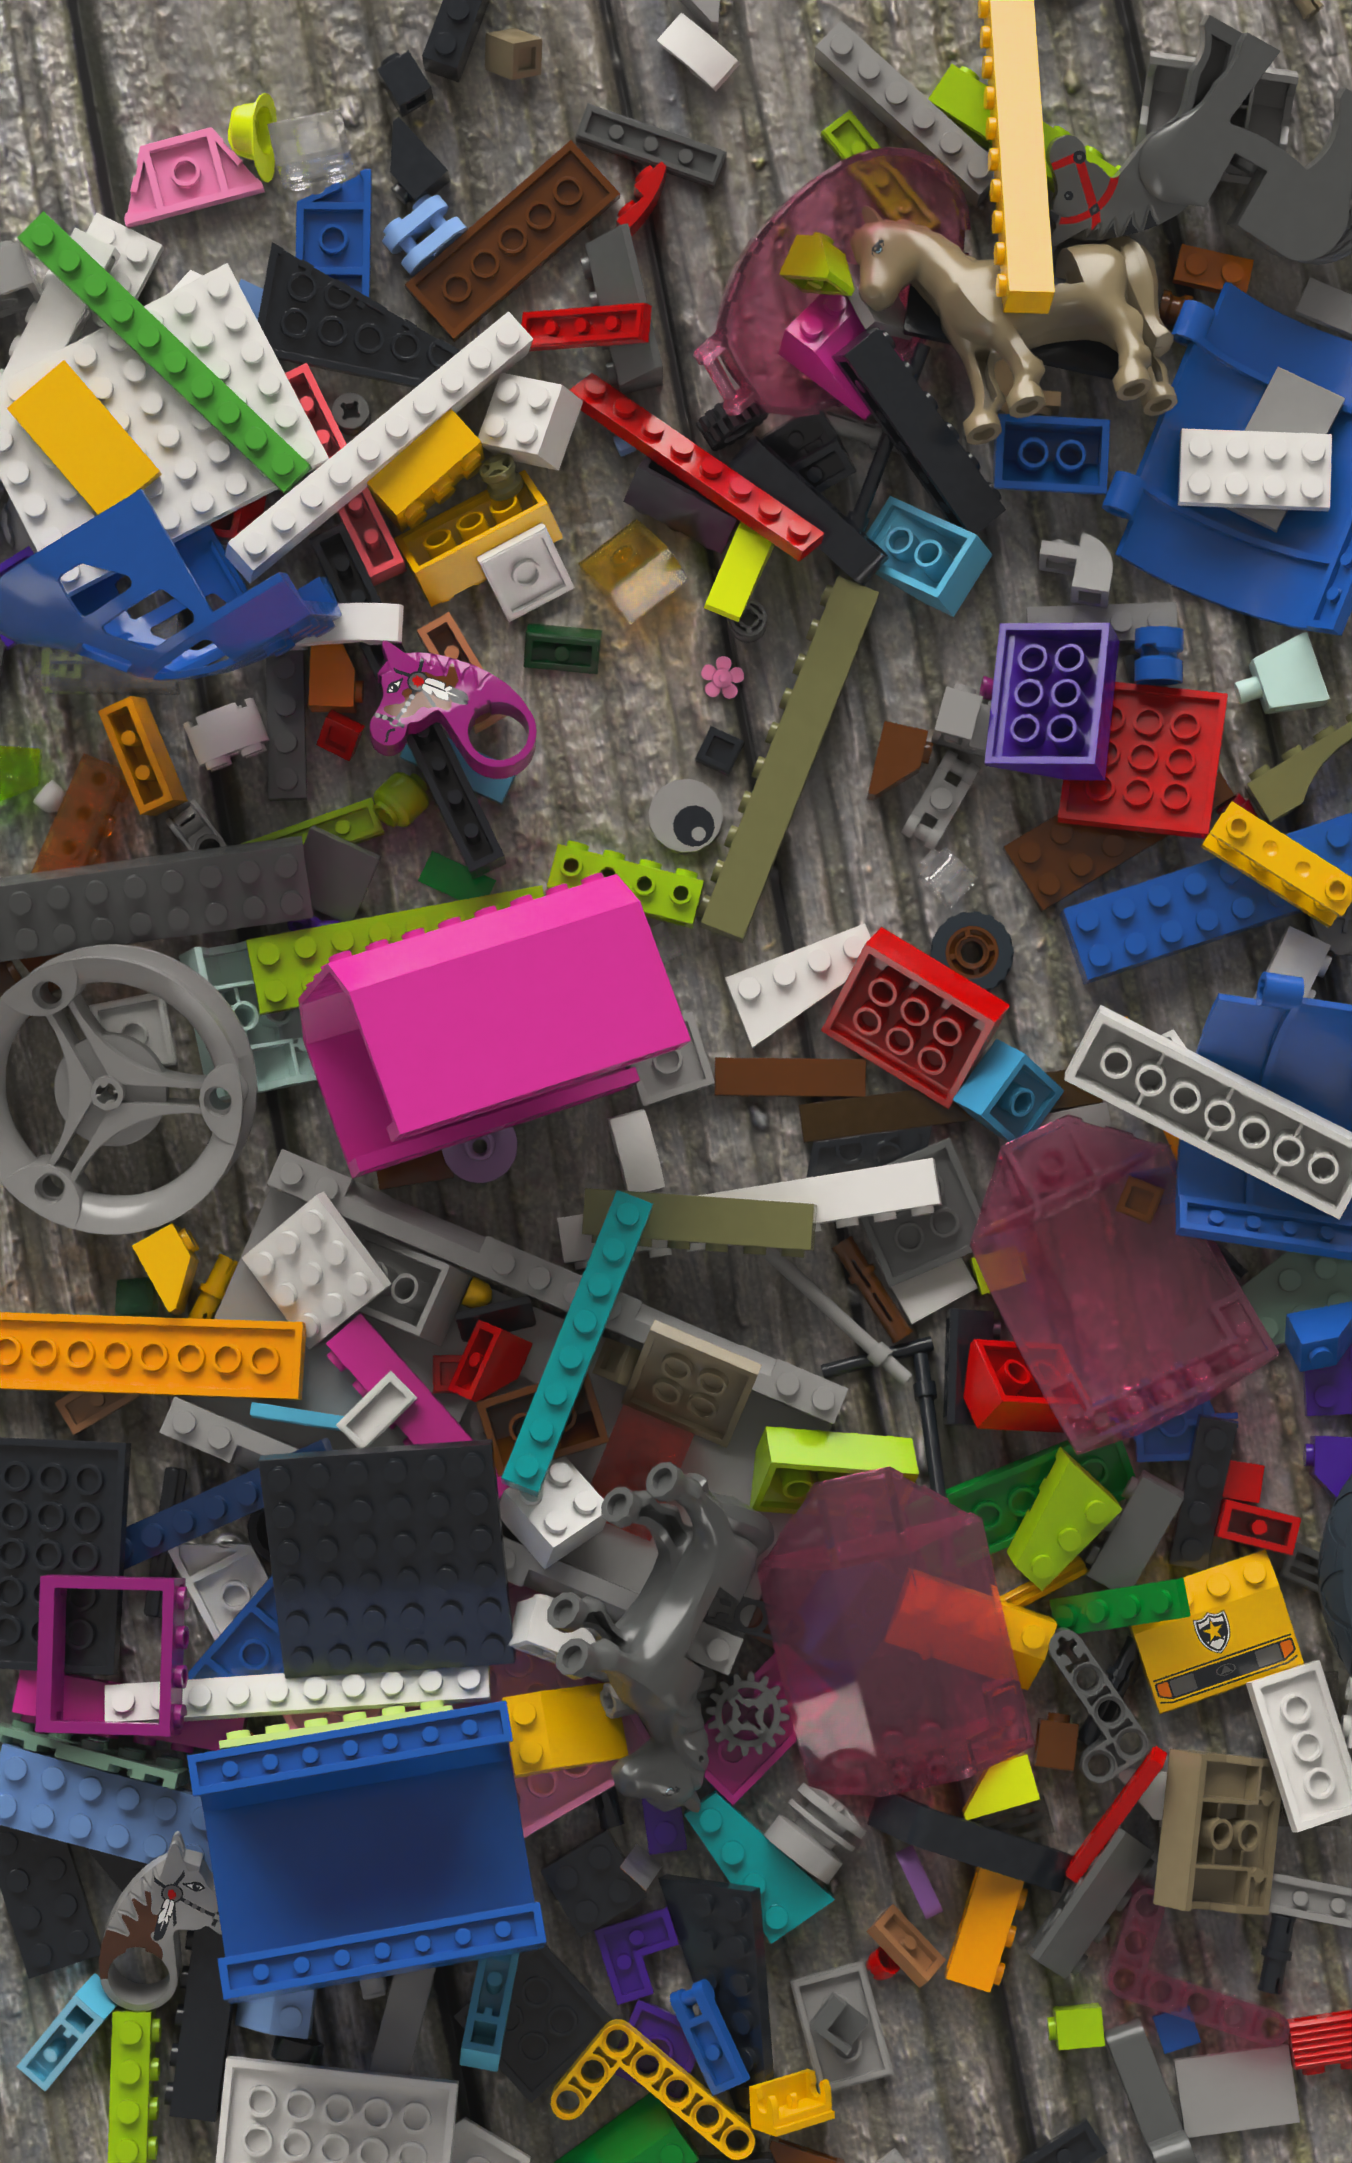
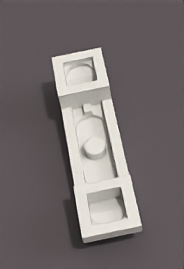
M338 603L342 616L333 621L336 627L318 638L315 635L304 638L295 643L296 646L291 650H308V646L363 642L368 645L382 644L383 641H388L391 644L402 643L404 606L391 603Z

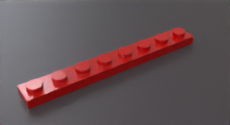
M589 374L569 389L583 401L580 409L582 412L800 562L822 544L825 533L595 374Z

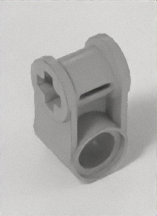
M195 798L190 801L191 806L174 819L167 818L165 820L175 836L189 851L202 850L210 844H217L221 847L228 846Z

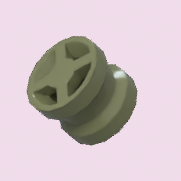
M499 454L490 457L479 468L482 481L488 483L487 491L490 498L496 501L514 497L524 486L521 475L515 472L516 464L514 459L509 454Z

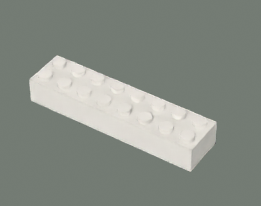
M1100 1005L1065 1071V1081L1340 1220L1352 1198V1132Z

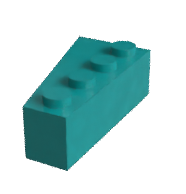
M717 1790L700 1800L701 1808L699 1812L695 1813L689 1809L684 1811L685 1817L729 1882L760 1887L763 1932L771 1944L835 1900L834 1895L817 1882L798 1863L771 1843L759 1828Z

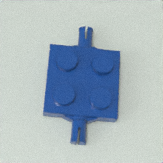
M1209 1383L1132 1386L1133 1408L1130 1417H1108L1107 1423L1114 1421L1115 1424H1123V1426H1117L1119 1433L1131 1432L1135 1442L1136 1462L1189 1460L1198 1414L1224 1419H1238V1413H1215L1210 1402Z

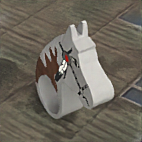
M179 1831L174 1833L168 1852L155 1858L142 1868L127 1885L116 1901L106 1925L99 1957L101 1985L106 1995L114 2003L128 2010L149 2011L165 2004L174 1994L182 1965L179 1930H198L209 1926L215 1932L222 1934L213 1873L202 1859L203 1853L186 1849ZM128 1948H145V1951L156 1955L165 1963L169 1974L156 1983H134L118 1972L114 1960L119 1955L125 1953Z

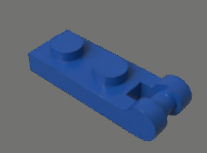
M702 1979L693 1983L692 1988L687 1991L679 1989L670 1994V2002L711 2094L714 2096L750 2079V2076L715 2002L714 1989L707 1979ZM696 2003L702 2013L698 2016H695L692 2010V2005Z

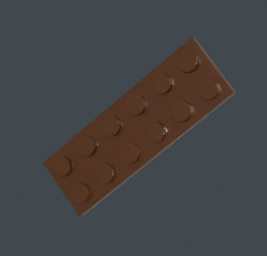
M570 140L405 284V289L455 343L618 201L620 193L574 142Z
M1219 769L1213 809L1235 796ZM1057 814L1003 846V850L1040 911L1043 912L1170 835L1058 823Z

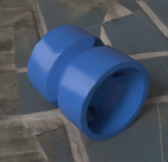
M1148 626L1135 629L1134 651L1140 654V658L1134 662V683L1152 686L1183 683V661L1178 658V654L1183 651L1184 630L1182 628Z

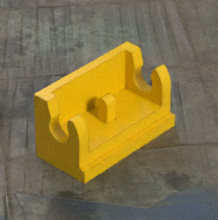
M810 2069L749 2086L751 2128L778 2137L835 2119V2111L832 2110L831 2086L828 2079L820 2081V2094L816 2089L815 2071Z

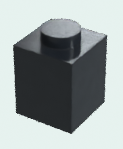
M409 50L401 55L400 53H394L381 62V67L377 68L379 81L401 117L433 100L431 86Z

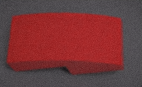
M662 161L654 168L651 165L647 166L635 178L634 196L638 202L635 203L633 200L628 202L617 214L619 218L616 220V227L628 223L631 237L645 223L661 196L667 178L666 165Z

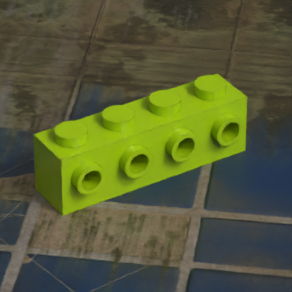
M567 841L566 846L557 845L547 883V890L561 884H567L569 889L582 885V879L597 873H603L604 878L617 874L640 900L647 918L693 929L704 887V881L697 879L698 873L677 868L676 873L661 870L662 864L646 859H640L639 864L625 861L626 855L611 850H604L603 855L589 852L588 845L576 841Z
M117 2007L112 2012L108 2163H152V2160H157L158 2136H153V2121H158L160 2104L159 2097H154V2081L160 2080L161 2060L160 2058H155L156 2042L161 2041L162 2020L161 2018H156L157 2008L149 2011H132L123 2007Z

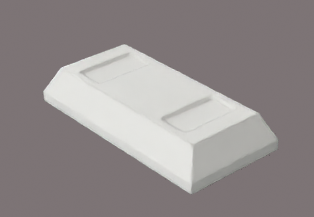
M390 1371L336 1426L357 1448H368L417 1397Z

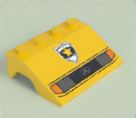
M1266 1549L1183 1577L1191 1616L1129 1626L1159 1715L1246 1685L1248 1682L1304 1664L1286 1604Z

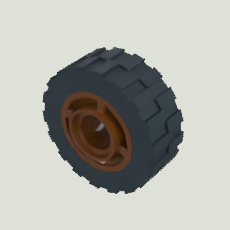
M966 911L954 917L951 916L937 929L931 943L930 953L931 957L990 992L995 987H998L1008 975L1013 962L1014 949L1010 934L1001 922H998L989 914L985 915L978 911ZM970 943L977 944L983 952L982 959L974 964L967 963L961 956L962 948Z

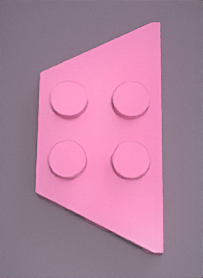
M210 127L140 146L136 162L137 171L133 177L128 212L125 213L124 221L127 228H132L257 195L265 191L262 182L249 171L237 154L230 150L218 133Z

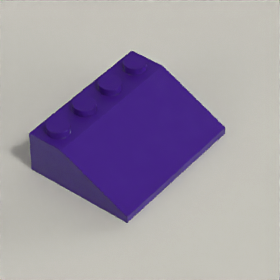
M1000 623L984 761L986 766L1064 780H1105L1120 642L1110 623Z

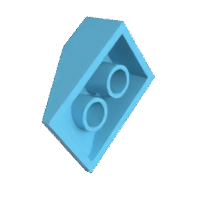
M892 496L888 498L866 533L889 557L875 573L876 575L921 602L952 617L957 613L993 555L976 534Z

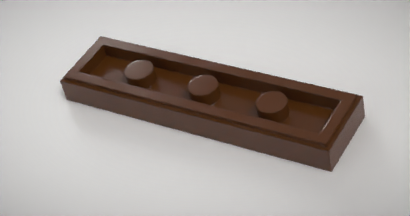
M715 1057V1096L866 1097V1059Z

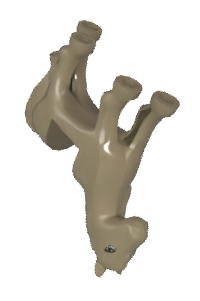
M869 206L862 207V216L865 224L861 228L853 230L855 234L850 240V246L860 272L859 296L874 311L880 312L891 307L899 293L911 284L940 318L943 333L964 363L973 392L974 409L963 422L967 443L973 445L986 444L999 436L1002 428L997 413L1006 401L1010 416L1016 418L1029 417L1044 407L1046 404L1044 393L1039 383L1046 370L1043 361L1035 356L1030 349L1056 342L1090 340L1101 342L1115 350L1119 354V370L1112 381L1117 398L1127 401L1140 397V404L1144 414L1150 416L1161 415L1173 409L1178 403L1175 390L1170 385L1168 379V369L1159 359L1169 352L1174 341V335L1164 326L1160 318L1158 280L1154 259L1147 248L1136 239L1125 235L1106 239L1101 244H1082L1062 249L1057 258L1056 277L1066 279V282L1054 286L1055 293L1049 313H1003L1002 297L996 296L997 274H1001L1000 265H994V259L977 260L974 257L965 255L959 246L946 239L943 235L931 231L927 226L914 224L904 219L898 221L883 220L873 208ZM1002 359L1008 364L1014 380V386L1006 397V401L1005 395L1000 390L994 372L996 362Z

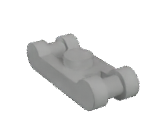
M949 749L901 831L902 834L909 838L913 835L924 841V846L932 851L938 845L981 769L980 766L972 762L968 765L957 758L958 754ZM949 771L962 778L957 787L945 781ZM924 815L937 821L933 829L920 823Z

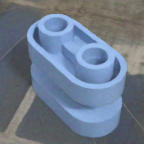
M429 194L424 195L413 205V211L404 219L400 217L394 219L383 231L385 236L382 242L392 254H397L402 250L406 252L407 255L402 260L401 265L412 277L468 230L458 217H453L448 221L444 219L443 216L447 213L449 206L440 195L432 197ZM433 227L435 231L417 244L415 240Z

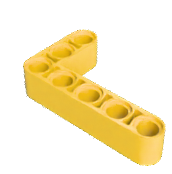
M614 2019L604 2025L552 2091L550 2105L553 2113L562 2120L570 2121L576 2119L584 2112L618 2068L621 2067L727 2157L734 2160L744 2159L752 2153L755 2146L753 2129L745 2119L716 2095L712 2096L708 2088L635 2027L622 2019ZM611 2031H624L629 2038L627 2045L619 2049L611 2047L606 2039ZM643 2055H652L658 2060L659 2066L652 2073H643L637 2067L638 2059ZM596 2060L602 2064L604 2072L599 2078L591 2079L585 2076L582 2067L587 2061ZM674 2080H682L687 2084L689 2090L684 2097L673 2098L667 2093L666 2088L668 2084ZM563 2091H573L577 2094L579 2103L576 2107L572 2109L561 2107L557 2097ZM704 2105H711L717 2109L718 2117L711 2123H703L697 2118L696 2113L698 2109ZM734 2130L745 2132L748 2136L746 2145L741 2148L731 2147L726 2141L730 2132Z

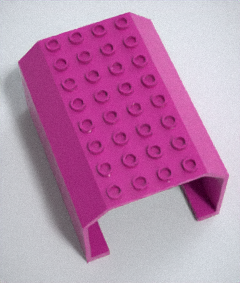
M603 873L593 874L582 879V885L570 889L567 884H561L546 890V896L533 900L532 895H525L510 902L511 907L497 911L496 906H489L474 913L475 918L461 922L460 917L450 918L439 923V929L425 933L424 928H418L403 934L401 941L389 944L387 939H383L365 946L366 952L352 956L351 951L348 950L328 958L330 963L323 965L321 972L313 976L314 980L306 985L307 988L298 998L304 1045L352 1179L630 1089L640 1081L635 1067L626 1069V1066L681 1049L691 1041L641 902L617 874L605 878Z

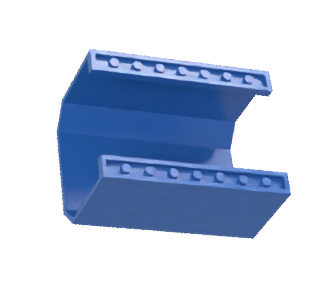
M506 1701L187 1755L193 1797H201L225 1952L224 1958H218L222 1993L225 2001L233 2004L544 1948L547 1941L540 1902L534 1901L511 1763L509 1742H513Z

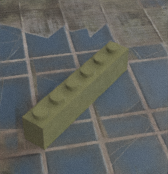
M585 1188L582 1234L592 1236L591 1243H596L617 1190ZM622 1191L653 1204L652 1212L638 1244L641 1247H652V1240L667 1241V1248L690 1250L691 1242L705 1243V1251L728 1252V1245L744 1246L743 1254L766 1255L767 1248L782 1249L781 1256L804 1258L805 1251H814L817 1205Z

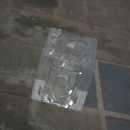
M946 846L939 853L933 849L918 864L922 870L917 878L949 909L978 879Z

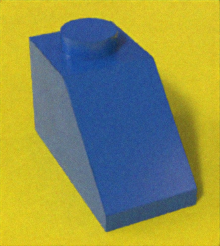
M1352 1301L1286 1314L1285 1344L1299 1371L1303 1372L1337 1365L1352 1343Z

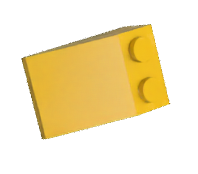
M610 1682L544 1690L502 1698V1701L507 1702L513 1742H509L514 1777L521 1778L610 1762L628 1756L622 1717L615 1719L607 1717L600 1700V1692L603 1690L604 1684Z

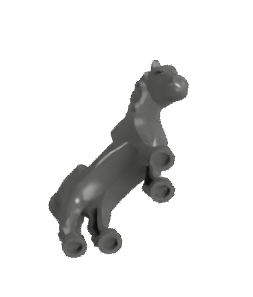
M662 1462L649 1472L646 1479V1491L633 1492L627 1487H616L606 1495L601 1504V1514L607 1522L619 1528L627 1527L632 1523L644 1525L654 1538L659 1554L639 1596L614 1624L608 1615L606 1605L602 1601L589 1595L581 1599L573 1592H564L552 1600L547 1610V1621L554 1629L563 1633L585 1628L596 1640V1642L589 1644L581 1638L570 1639L561 1646L556 1656V1668L563 1675L573 1680L584 1678L597 1671L605 1672L621 1702L630 1707L639 1716L650 1733L651 1738L634 1753L621 1758L612 1767L611 1774L616 1790L629 1798L646 1799L651 1805L664 1812L684 1805L692 1812L697 1813L701 1808V1803L696 1790L701 1788L705 1770L709 1764L707 1753L709 1747L708 1734L704 1728L701 1703L697 1699V1691L700 1688L705 1672L685 1658V1655L715 1596L728 1602L740 1604L755 1572L756 1559L774 1542V1529L772 1523L763 1514L756 1512L734 1496L711 1492L707 1479L697 1473L684 1475L682 1469L673 1463ZM656 1500L659 1502L677 1501L690 1516L693 1526L683 1523L677 1506L658 1503Z

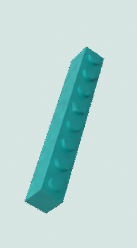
M616 1191L502 1475V1484L538 1497L652 1212V1203L622 1191Z

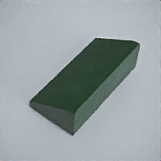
M529 623L526 630L523 667L598 674L602 631Z

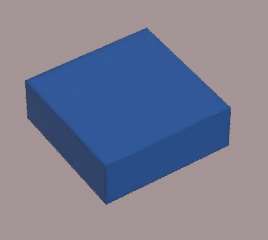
M1189 2004L1152 2016L1164 2054L1201 2043Z

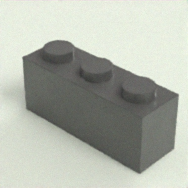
M1145 1470L1142 1471L1138 1479L1132 1476L1121 1495L1126 1498L1122 1506L1123 1510L1104 1528L1108 1533L1102 1543L1099 1544L1095 1541L1085 1558V1562L1089 1564L1087 1576L1110 1589L1135 1585L1180 1507L1184 1492Z

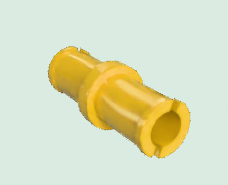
M218 1254V1258L206 1282H201L198 1288L201 1292L188 1318L213 1319L238 1265L237 1261H233L223 1254Z

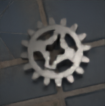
M749 1671L747 1680L741 1681L740 1676L734 1673V1683L729 1686L723 1680L719 1682L723 1690L721 1695L711 1692L710 1697L717 1703L716 1707L706 1708V1713L715 1715V1720L708 1723V1728L719 1729L720 1732L715 1737L717 1743L725 1738L729 1741L727 1751L731 1752L737 1745L741 1746L742 1756H747L749 1747H754L760 1755L762 1754L763 1743L767 1742L770 1746L775 1747L776 1743L772 1736L775 1733L779 1735L785 1734L786 1731L779 1726L780 1721L789 1720L790 1716L781 1712L780 1708L787 1705L788 1701L787 1699L777 1700L776 1695L781 1688L779 1685H776L769 1689L767 1687L768 1676L765 1675L761 1678L760 1682L754 1681V1673ZM754 1688L760 1690L761 1693L755 1698L743 1697L737 1690ZM727 1699L733 1707L732 1717L724 1724L722 1708ZM736 1699L748 1708L753 1705L758 1708L754 1714L760 1728L749 1720H744L743 1722L738 1720L741 1711L735 1701ZM772 1703L774 1717L770 1728H768L763 1721L764 1710ZM740 1730H750L758 1738L747 1740L740 1739L734 1735Z

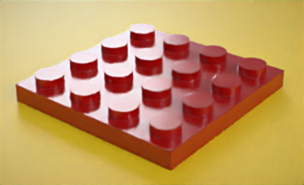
M1115 682L1105 780L1063 779L1058 823L1206 839L1211 826L1228 694Z

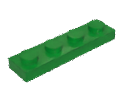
M1184 1578L1049 1599L1052 1617L1058 1624L1056 1629L1068 1628L1076 1634L1191 1616Z

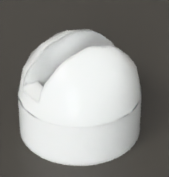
M51 780L38 793L33 803L45 812H58L66 803V794L61 786L54 780Z

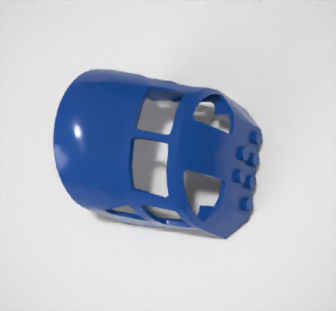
M142 489L41 549L0 577L1 635L17 644L67 650L126 672L141 680L171 681L198 679L228 673L272 655L278 657L296 646L295 643L304 638L314 635L318 638L334 629L336 626L333 621L340 618L342 614L332 585L327 577H318L297 590L287 573L278 572L248 590L237 569L225 557L226 550L211 524L173 543ZM81 564L116 572L71 597L68 596L60 581L65 573ZM127 575L132 581L131 587L120 594L116 587L117 582ZM158 590H165L174 597L169 602L137 619H133L128 611L129 608ZM210 594H216L227 604L213 612L205 597ZM187 608L194 614L193 623L167 640L155 636L152 631L155 626ZM202 640L213 642L200 650L190 649ZM224 656L229 657L223 661L208 665Z

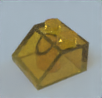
M637 518L578 563L612 608L629 624L646 615L649 609L666 596L674 593L682 583L688 580L687 575L669 547Z

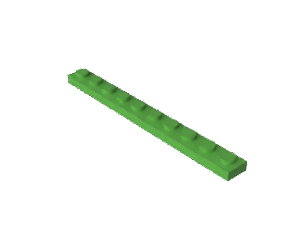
M44 211L17 237L40 262L285 495L312 469L304 458Z

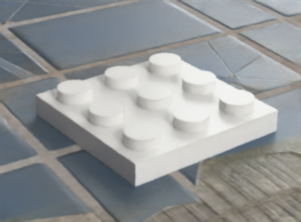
M324 1191L315 1195L242 1257L288 1322L305 1323V1345L309 1350L317 1346L392 1284Z

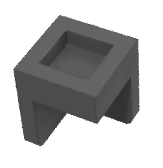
M834 1992L830 1994L810 2021L812 2029L846 2055L852 2050L851 2045L868 2024V2019Z

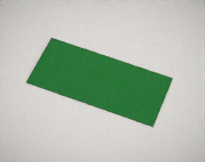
M434 851L431 852L418 879L419 882L458 900L490 895L496 880L486 875L473 880L466 866Z

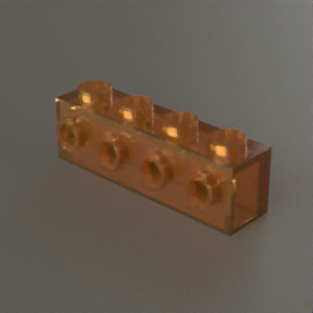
M83 753L31 873L99 863L102 852L98 848L103 836L108 838L111 835L117 819L113 816L118 802L123 804L130 792L121 768Z

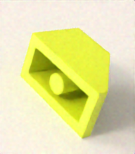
M1013 1748L994 1754L996 1761L987 1763L962 1809L964 1819L971 1820L1040 1800L1028 1755L1025 1752L1018 1754L1017 1749Z

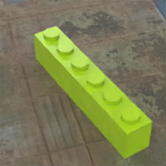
M951 64L928 100L979 146L989 151V148H992V140H986L987 117H990V109H984V90L987 85L980 82L979 76L971 69L964 66L958 68ZM1043 122L1047 189L1054 193V181L1046 161V151L1052 140L1071 134L1060 126L1051 127ZM1088 145L1085 146L1087 161L1100 166L1108 176H1114L1121 168L1120 165L1114 167L1103 160L1104 156L1097 149Z

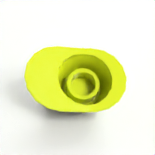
M267 93L259 95L255 103L243 104L233 108L228 129V142L231 149L238 156L253 160L262 181L269 183L274 175V139L277 120L272 97Z

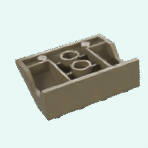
M1170 1749L1153 1904L1182 1911L1203 1909L1235 1914L1269 1915L1281 1795L1268 1758Z

